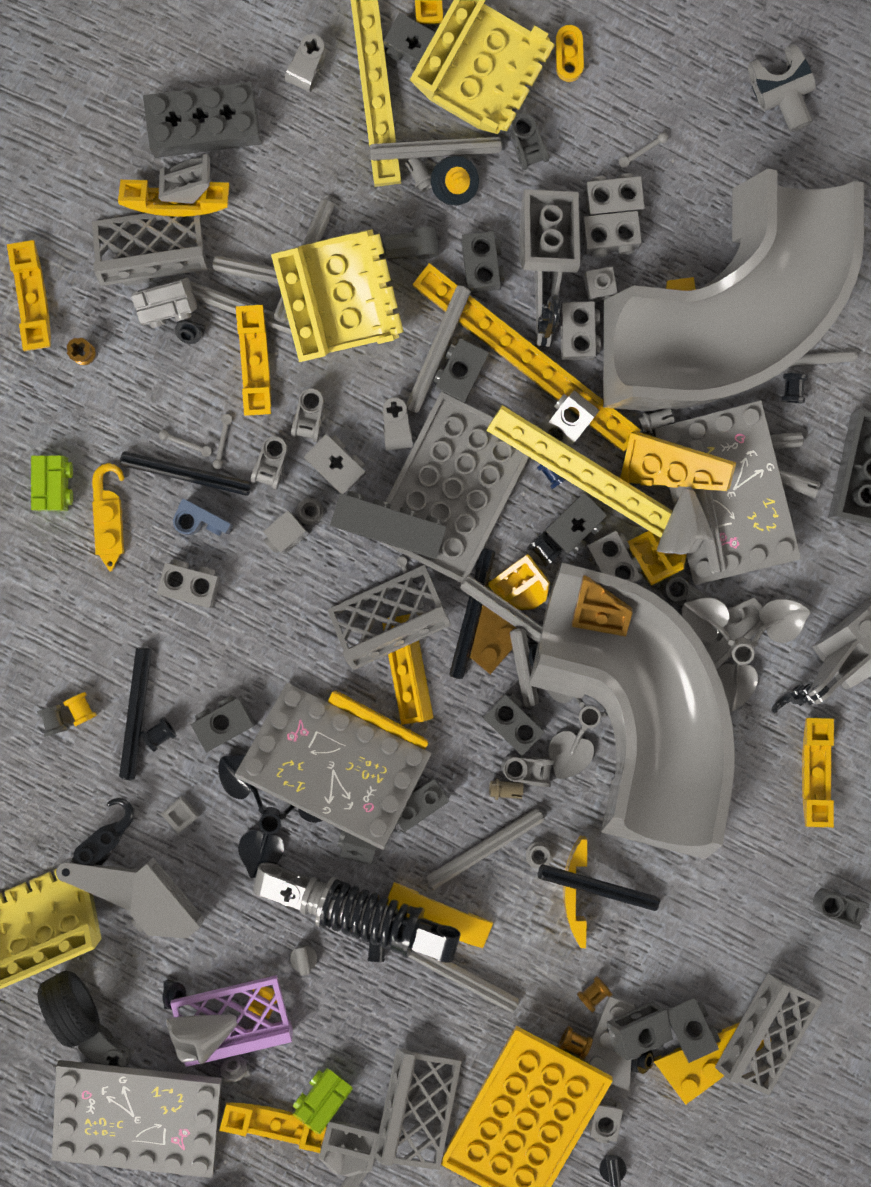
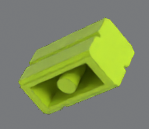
M31 456V510L68 511V505L73 504V491L68 489V478L73 477V464L68 462V457Z
M328 1068L324 1069L323 1072L318 1070L309 1081V1084L312 1085L311 1089L306 1095L302 1092L292 1105L295 1108V1111L292 1113L293 1116L316 1134H321L353 1089Z

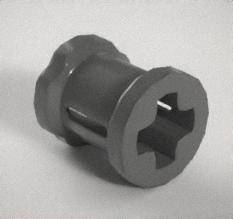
M61 704L37 711L38 715L42 717L46 730L44 737L68 730V726L64 725L60 713Z

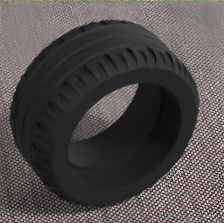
M67 970L62 971L39 985L37 997L42 1015L49 1029L62 1045L72 1048L98 1033L100 1019L96 1006L86 986L75 973Z

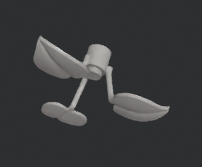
M705 597L685 602L682 606V617L688 622L702 642H713L720 632L726 638L728 644L731 645L733 660L736 662L735 665L724 663L717 669L730 711H735L745 704L757 687L758 674L756 669L749 665V663L754 659L753 647L758 645L757 642L762 633L767 629L769 638L775 642L786 643L792 641L800 634L810 615V610L797 601L791 599L771 600L759 612L760 620L765 625L759 628L753 640L750 641L744 637L733 640L727 631L722 628L729 621L728 609L722 601L712 597Z
M548 690L551 697L560 703H567L573 698L572 696ZM576 698L581 707L579 721L582 727L577 736L571 731H562L556 734L549 744V758L555 760L552 766L558 779L572 777L583 771L590 764L594 756V745L590 740L584 739L582 736L587 728L596 727L602 717L608 716L606 711L600 712L594 705H585L580 698Z

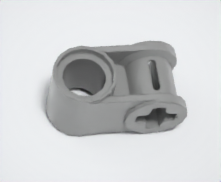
M309 34L301 40L294 59H292L285 75V81L309 92L315 87L319 72L327 56L324 42L318 35ZM315 46L318 47V52L313 51L312 54H309L308 49L313 50Z
M309 388L301 393L292 424L291 437L311 438L313 442L318 443L325 407L324 396L318 390ZM311 394L319 397V404L313 409H309L305 405L306 398ZM301 426L312 428V430L301 428Z
M390 398L385 401L382 411L386 451L413 448L406 404L399 398ZM392 403H396L398 408L402 407V411L398 412V417L393 418L392 413H387V409L391 408Z
M272 436L264 441L252 472L251 482L255 483L258 481L272 486L274 490L278 489L289 454V446L284 439ZM277 441L282 444L283 450L279 456L274 457L270 454L269 447L273 442ZM262 472L271 474L273 477L263 475Z
M509 755L503 759L501 770L505 777L513 782L551 787V782L549 781L550 770L555 760L536 756ZM513 761H518L521 764L519 773L515 775L509 774L507 771L508 765Z

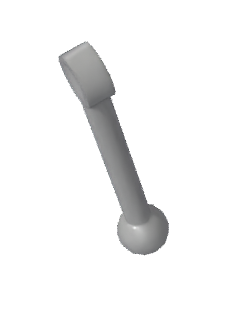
M662 132L658 135L657 139L629 157H622L619 160V166L622 169L627 168L631 161L659 143H666L668 135Z
M225 414L221 418L223 428L217 457L212 463L213 468L217 470L223 466L221 459L228 425L232 423V417L229 414Z
M161 430L158 434L161 440L168 439L201 452L204 457H209L212 454L210 447H201L170 435L166 430Z
M399 557L397 565L402 568L405 574L409 572L406 566L407 559ZM412 581L410 587L415 589ZM411 593L414 599L413 606H415L418 595ZM422 602L420 609L424 607V602Z

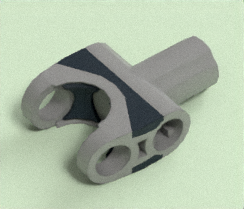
M795 44L785 47L786 73L781 75L771 74L765 67H762L757 59L749 62L748 71L752 89L760 108L765 112L779 106L789 131L795 132L813 122L802 95L814 91L816 83L810 66L801 50Z

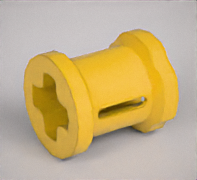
M86 692L63 702L64 706H68L75 720L74 726H78L97 716L96 712H92L85 698L87 696Z

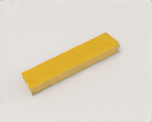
M411 614L396 616L395 621L402 624L408 621ZM382 622L383 631H384V629H385V627H386L387 624ZM418 640L388 654L401 725L433 719Z
M334 690L330 695L328 703L424 750L427 747V738L337 690Z

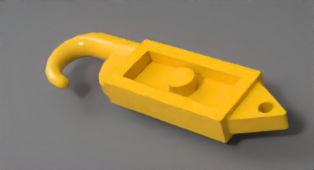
M107 463L99 466L93 473L92 505L95 555H99L108 570L112 572L121 554H124L122 504L120 497L116 493L103 490V476L106 472L113 471L118 475L119 480L123 481L124 474L117 465Z

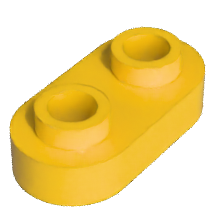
M565 25L558 30L555 39L556 72L563 81L573 82L580 78L584 68L583 35L578 27ZM569 38L573 41V44L566 45L564 40ZM565 66H573L574 71L567 72Z

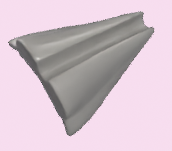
M684 489L662 534L657 552L680 555L695 553L698 551L703 540L713 539L709 523L694 490Z
M230 1014L181 1016L167 1018V1026L178 1059L181 1062L198 1060L200 1064H203L236 1028L237 1021L236 1016Z

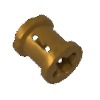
M73 338L67 344V355L79 365H89L94 361L96 351L94 346L87 340ZM79 347L83 348L86 352L84 356L79 355L77 351Z
M598 976L594 978V982L586 990L577 993V996L592 1013L604 998L613 995Z
M567 1026L560 1038L558 1048L566 1049L578 1055V1058L583 1061L591 1049L593 1038L589 1036L585 1038L573 1032L572 1027ZM573 1040V1041L579 1043L580 1046H577V1045L571 1043V1041Z

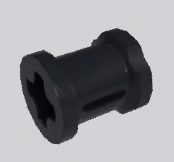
M784 373L785 390L781 402L805 403V398L803 397L804 383L808 380V375Z
M544 531L527 549L529 551L533 550L546 567L562 553V550L560 548L557 549L546 538L547 534Z
M165 717L160 718V722L148 731L143 730L140 732L144 742L153 752L158 750V746L167 739L177 737L175 730Z

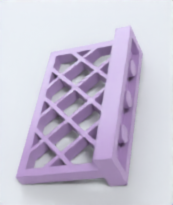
M277 975L171 1000L170 1004L174 1017L183 1016L180 1013L179 1007L184 1005H190L197 1009L193 1016H198L200 1012L206 1015H221L227 1005L240 1012L236 1018L237 1026L234 1029L237 1032H231L206 1062L292 1042L293 1028L291 1021L288 1019ZM273 985L275 994L270 1001L257 994L261 987ZM242 992L250 997L244 1007L231 1001L235 993ZM215 998L224 1004L218 1013H215L204 1007L208 1000ZM254 999L266 1006L261 1016L247 1010ZM271 1008L280 1013L282 1021L271 1023L265 1020L264 1017ZM243 1015L256 1021L253 1028L246 1030L238 1025ZM198 1060L185 1062L186 1067L200 1064Z

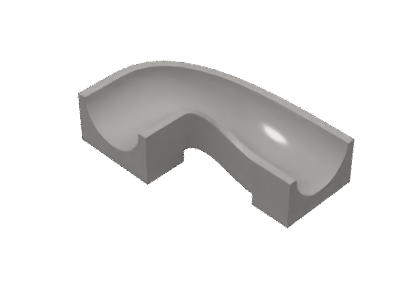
M766 169L732 188V242L740 243V246L731 263L721 274L697 290L681 291L633 285L604 300L603 407L654 411L657 409H681L699 406L760 385L783 372L803 357L836 321L857 281L864 244V182L853 181L842 186L825 189H792L777 185V170Z
M562 563L551 586L529 685L580 699L583 698L584 694L589 695L603 706L610 718L616 742L615 777L611 781L601 832L707 859L723 845L732 794L735 761L733 726L729 705L716 667L702 641L688 622L659 596L636 583L619 577ZM583 575L590 577L632 607V616L626 637L572 627L573 614Z

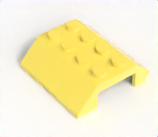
M453 0L412 74L410 81L430 101L477 129L498 134L500 130L508 131L516 116L512 108L520 109L530 91L525 85L533 86L543 68L538 61L546 62L555 45L550 41L548 33L535 25L532 31L527 30L485 4L486 0Z
M373 229L309 243L271 254L299 362L324 357L331 352L374 342L381 344L394 341L399 338V333L404 332L399 313L393 314L392 310L398 307L393 286L387 287L386 282L391 281L386 259H380L379 257L380 254L384 253L380 234L374 235Z
M51 872L29 880L32 891H29L26 882L5 890L6 902L0 893V989L95 949L101 941V933L93 894L62 882L58 878L54 881Z

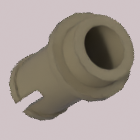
M496 778L495 781H490L489 797H494L495 800H498L499 797L523 798V783L499 781V778Z

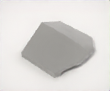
M204 154L203 157L182 161L168 169L166 167L161 168L159 199L165 202L193 204L209 187V155Z
M329 1121L319 1153V1159L335 1174L350 1177L364 1172H371L379 1133L354 1123Z

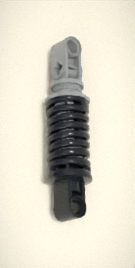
M261 863L258 866L253 887L254 894L282 903L285 906L299 909L302 914H314L316 916L315 925L318 927H331L332 930L337 932L341 930L343 934H351L356 939L361 937L364 942L371 941L373 945H381L384 949L390 948L392 952L401 954L404 958H408L412 951H416L440 962L448 963L454 960L461 933L454 927L425 919V908L409 907L408 904L403 903L398 911L399 902L393 899L389 904V898L382 896L379 901L378 893L374 892L370 895L367 889H363L360 892L358 886L351 888L349 883L341 881L337 877H332L328 883L320 882V879L317 877L309 878L300 873L281 868L273 863Z

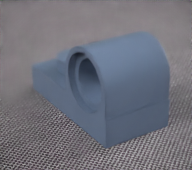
M182 499L173 518V525L179 533L194 535L199 532L205 522L208 524L206 529L218 536L222 532L230 534L234 526L233 524L186 499ZM191 515L194 518V525L192 528L185 530L182 527L181 521L184 516Z

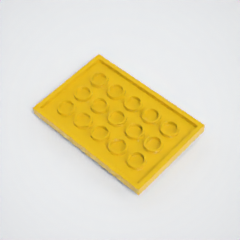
M515 1026L445 1149L441 1165L482 1187H551L613 1082L612 1076L530 1032Z

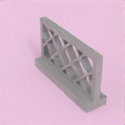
M148 213L92 221L95 254L93 265L94 273L100 286L207 270L200 215L194 216V221L188 228L179 223L183 217L161 216ZM165 220L168 222V225L161 232L152 227L157 221ZM130 225H140L142 228L135 236L126 232ZM174 227L183 232L175 242L167 237ZM112 228L115 230L108 240L100 236L101 229ZM148 231L157 236L149 246L140 241ZM121 235L130 240L122 250L113 245ZM188 237L197 241V247L184 248L181 245ZM162 240L171 246L164 252L154 250ZM135 245L144 249L138 256L131 257L128 255V252ZM108 249L117 253L114 259L102 261V256Z
M425 565L327 609L342 646L345 660L353 670L451 626V622ZM423 575L426 581L422 590L411 588L412 580ZM393 588L402 590L397 602L385 599L388 591ZM407 592L419 595L414 608L402 604ZM424 597L434 600L437 608L428 612L419 610ZM369 599L377 601L372 613L361 610L364 601ZM383 603L394 606L389 619L378 616ZM400 609L412 612L408 621L402 624L395 621ZM345 610L353 612L348 625L339 622L336 614ZM359 614L370 618L365 630L353 627ZM375 620L387 624L384 631L378 635L370 633ZM350 632L361 634L362 637L359 643L349 648L347 639Z
M768 973L715 1068L734 1083L738 1084L740 1082L770 1095L822 1001ZM790 992L791 1001L783 1004L788 993ZM809 1001L810 1004L806 1011L800 1013L799 1005ZM793 1009L794 1017L784 1021L783 1013ZM775 1016H777L778 1024L769 1028ZM795 1025L793 1034L787 1037L786 1029ZM779 1032L780 1041L771 1044L770 1036ZM764 1040L765 1048L756 1052L761 1041ZM782 1048L780 1057L773 1061L772 1053ZM766 1056L767 1064L757 1068L756 1060ZM748 1064H750L751 1072L743 1075ZM769 1072V1077L765 1084H760L759 1076Z
M396 1048L374 1157L382 1165L392 1166V1164L440 1170L462 1063L460 1059ZM416 1059L425 1061L430 1068L419 1077L414 1072ZM445 1064L453 1065L451 1075L442 1081L437 1070ZM431 1074H434L439 1085L427 1093L421 1082ZM418 1085L424 1096L412 1105L408 1099L409 1091ZM443 1089L447 1095L446 1101L436 1108L431 1097ZM428 1101L434 1111L421 1120L416 1109ZM413 1113L418 1124L406 1132L402 1126L403 1120ZM435 1117H438L441 1122L440 1130L431 1136L425 1125ZM422 1128L428 1139L418 1147H415L410 1137ZM407 1140L413 1151L405 1157H397L398 1146ZM430 1144L435 1148L433 1161L424 1160L420 1155V1152Z

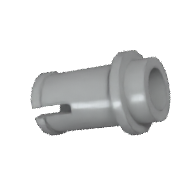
M410 158L405 165L416 182L415 188L419 189L420 192L430 190L432 188L431 175L427 171L422 158Z
M662 409L648 415L643 413V416L638 418L643 433L648 431L652 433L653 429L675 423L674 417L671 415V409Z

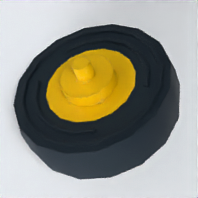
M450 156L442 159L435 165L431 174L433 193L440 201L447 205L459 206L469 202L475 196L479 187V176L476 167L471 161L461 156Z

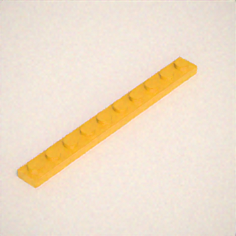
M430 263L412 284L415 289L445 312L458 286ZM469 295L458 323L559 401L563 394L569 397L575 390L599 409V412L589 423V426L622 452L627 449L631 432H640L641 429L614 408H604L603 400ZM568 407L570 411H572L575 415L580 417L578 409H576L575 407Z

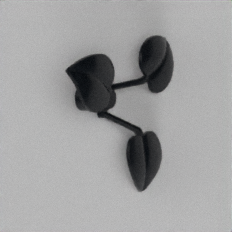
M226 755L220 758L218 767L219 778L223 788L230 796L236 799H244L252 791L259 808L258 811L261 813L259 819L260 830L253 829L246 832L241 837L238 845L239 856L250 878L253 879L256 878L259 864H277L281 859L284 843L282 838L275 833L279 831L282 819L286 818L295 806L290 805L283 812H280L275 807L264 808L258 790L254 786L235 777V773L246 755ZM298 808L299 815L304 820L311 823L323 821Z

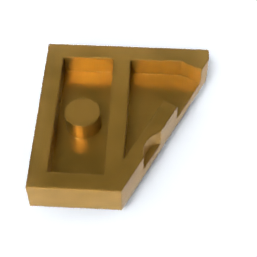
M583 575L573 614L572 627L626 637L632 616V607L590 577Z
M482 605L470 658L491 675L513 649L510 631L517 628Z

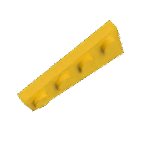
M633 431L630 434L620 478L627 483L647 486L666 485L667 487L676 488L681 486L691 487L692 489L727 491L731 486L736 462Z
M739 1023L722 1029V1032L717 1033L721 1041L716 1043L719 1050L688 1063L681 1047L674 1049V1052L654 1058V1063L685 1105L724 1077L715 1066ZM764 1040L761 1041L756 1052L764 1047Z

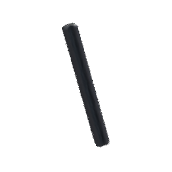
M122 452L120 458V465L245 496L250 494L252 488L250 481L130 452Z
M483 548L474 579L487 587L496 553L493 550ZM469 596L449 673L451 677L456 679H463L482 608V603Z
M138 647L135 651L119 773L120 779L127 781L134 780L136 776L141 738L140 732L142 730L152 650L144 647Z
M544 864L540 865L537 873L538 878L544 881L652 911L659 909L660 898L651 894Z

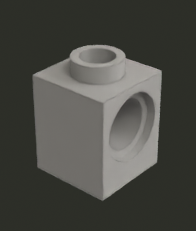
M613 266L585 272L583 281L587 302H602L618 293Z
M604 1098L601 1100L588 1124L590 1137H593L595 1141L600 1143L617 1142L623 1113L620 1101ZM603 1117L612 1119L611 1123L607 1126L598 1125L599 1120Z

